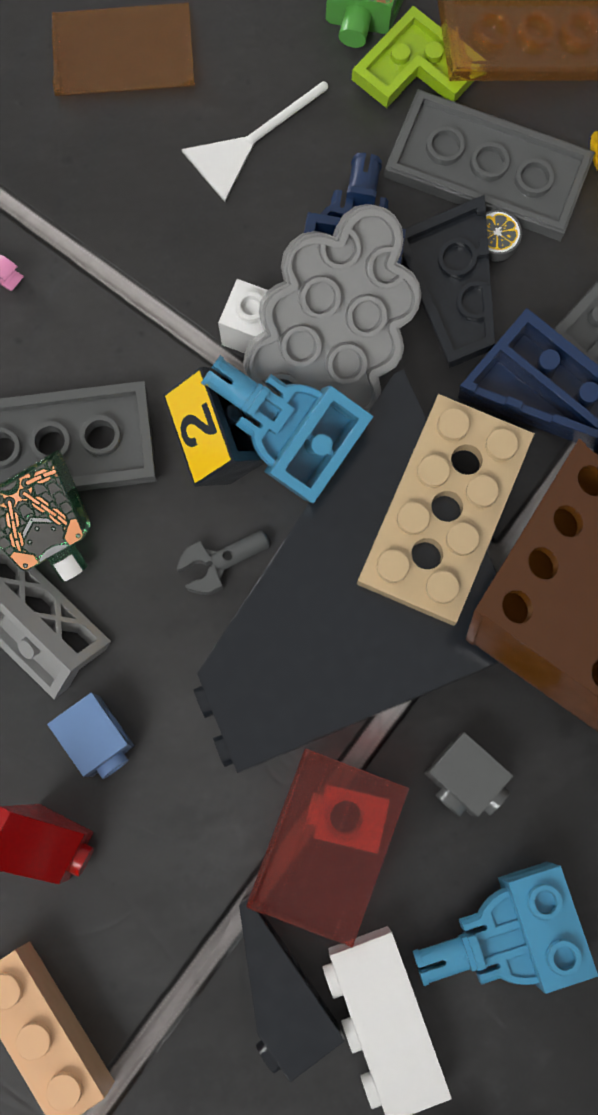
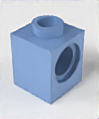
M92 692L47 724L83 777H93L99 773L102 779L107 778L129 761L125 753L135 746L102 698Z

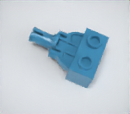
M221 355L211 368L228 379L231 384H228L210 370L201 382V384L207 385L238 407L246 416L259 423L257 427L242 416L237 421L236 426L251 436L257 454L268 465L264 472L310 503L316 501L374 417L331 385L321 388L320 391L302 384L286 385L271 374L264 383L279 393L280 396L278 397L266 386L255 382L224 360V357Z
M544 862L498 877L501 889L491 894L483 902L478 913L459 919L460 926L464 930L462 934H459L457 938L421 950L416 949L412 951L415 963L418 965V972L423 986L471 970L476 972L480 984L501 978L509 983L518 985L535 984L547 994L598 977L560 865L550 862ZM483 925V927L470 931V929Z

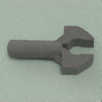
M261 530L217 552L204 549L201 541L185 549L178 562L177 571L182 573L192 568L195 564L212 565L208 568L204 578L185 585L186 589L190 592L212 595L224 589L220 580L225 569L270 547V539Z

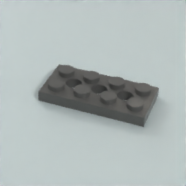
M145 381L0 398V439L9 438L14 441L15 446L12 455L8 459L0 461V483L6 479L9 480L3 483L0 490L9 485L4 486L5 483L11 484V482L15 481L20 483V478L28 473L31 475L32 468L36 467L35 469L45 465L42 464L43 461L50 458L54 459L51 462L63 459L62 462L51 465L50 468L57 465V468L54 469L57 470L56 473L61 470L69 478V480L66 478L60 481L59 486L61 488V483L66 480L75 487V489L72 487L67 490L66 493L71 490L77 492L157 482L148 393ZM99 426H108L115 432L113 442L103 449L91 447L88 444V437L91 431ZM50 432L63 434L65 438L64 446L59 451L57 457L56 454L45 458L48 455L42 454L39 451V443L42 437ZM36 462L38 463V466H32V467L28 470V467H29V466H31L32 464H34V463H36ZM21 473L22 476L17 478L16 475ZM42 473L34 476L33 474L32 476H30V478H35L40 475L41 479H39V481L43 480ZM54 473V475L51 474V475L55 478V481H56V483H57L55 473ZM23 478L21 482H23V480L27 479L28 481L30 478ZM16 484L10 491L7 490L1 494L14 495L9 492L13 490L14 493H17V489L20 487L16 486H20V484Z

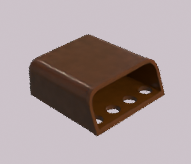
M578 439L477 605L466 640L482 649L598 732V455L588 448L586 443Z

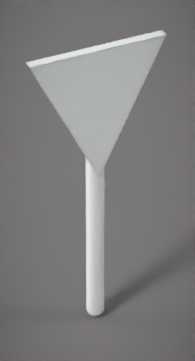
M321 82L246 137L182 149V153L223 201L226 202L255 143L328 89V83Z

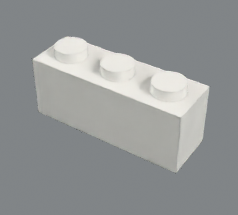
M386 926L328 948L332 963L322 967L333 999L340 996L345 998L351 1017L343 1019L341 1022L352 1054L363 1050L370 1071L360 1076L371 1109L382 1106L385 1115H412L451 1100L449 1089L390 928Z

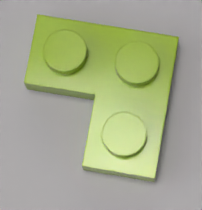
M412 6L352 69L351 80L386 108L416 77L425 82L443 98L455 102L482 74L485 61L419 9Z

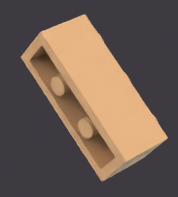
M27 942L0 960V1039L45 1115H82L106 1097L115 1082L31 942Z

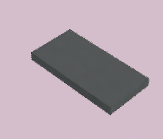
M418 89L385 167L384 178L458 205L485 194L486 212L491 210L507 211L517 218L522 228L561 242L595 152Z

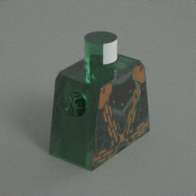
M58 449L0 482V548L23 571H27L48 560L62 582L75 577L85 570L88 564L78 551L75 543L87 536L91 523L64 457Z

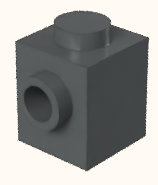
M465 732L457 734L424 772L426 776L441 788L435 796L459 817L464 811L476 817H479L483 811L488 815L493 814L509 796L510 791L505 785L513 777L509 771Z

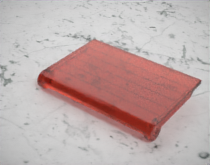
M305 748L246 907L353 948L409 788Z

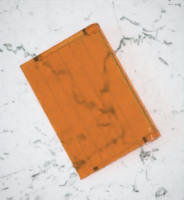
M189 3L52 13L53 89L55 96L195 86Z

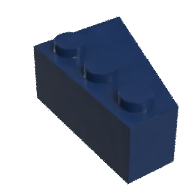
M526 308L463 381L459 388L458 398L576 443L578 439H581L588 448L598 451V364Z

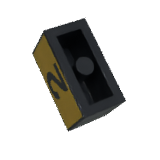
M199 367L163 395L195 487L232 484L265 463L257 454L251 436L236 426L237 421L242 416L255 426H257L256 421L246 416L238 407L207 385L201 384L209 370L228 384H231L228 379L211 367Z

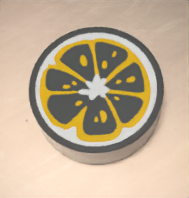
M503 210L486 212L489 261H504L516 252L522 238V228L517 218L511 213Z

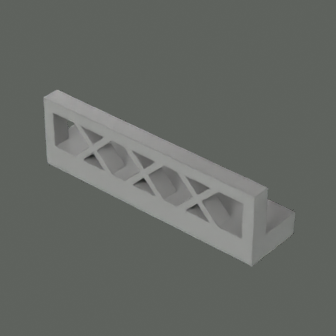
M11 544L4 549L0 546V563L6 564L15 572V580L0 577V647L55 699L69 688L82 667L108 648L111 640L34 566L28 568V564L24 563L23 568H21L10 557L14 552L19 553ZM11 547L13 551L8 554L5 550ZM25 596L43 599L50 606L51 615L34 612L25 603ZM62 631L78 633L89 646L77 654L62 639Z

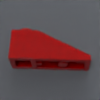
M41 804L0 806V871L54 884H61L70 880L72 874L80 877L94 851V847L88 845L94 832Z

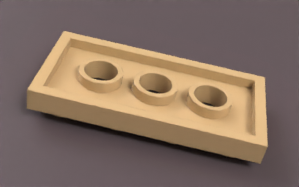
M438 394L357 581V585L454 626L458 621L535 433ZM461 450L472 452L479 460V470L470 475L457 472L451 462L452 455ZM440 496L453 498L460 507V516L450 522L439 520L432 512V501ZM423 542L433 544L440 552V564L433 569L418 567L411 556L412 548L415 545Z

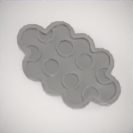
M372 204L355 206L342 216L333 236L327 233L311 231L300 234L289 243L283 253L281 262L284 281L266 291L260 301L259 316L264 332L252 339L245 350L243 365L245 374L248 377L266 386L278 397L280 394L264 383L271 374L286 385L302 384L311 386L319 391L321 388L331 385L364 410L370 411L381 394L379 377L394 369L402 358L404 344L399 328L412 320L419 309L421 300L420 284L415 275L409 269L397 263L402 251L404 238L402 226L393 213L384 207Z

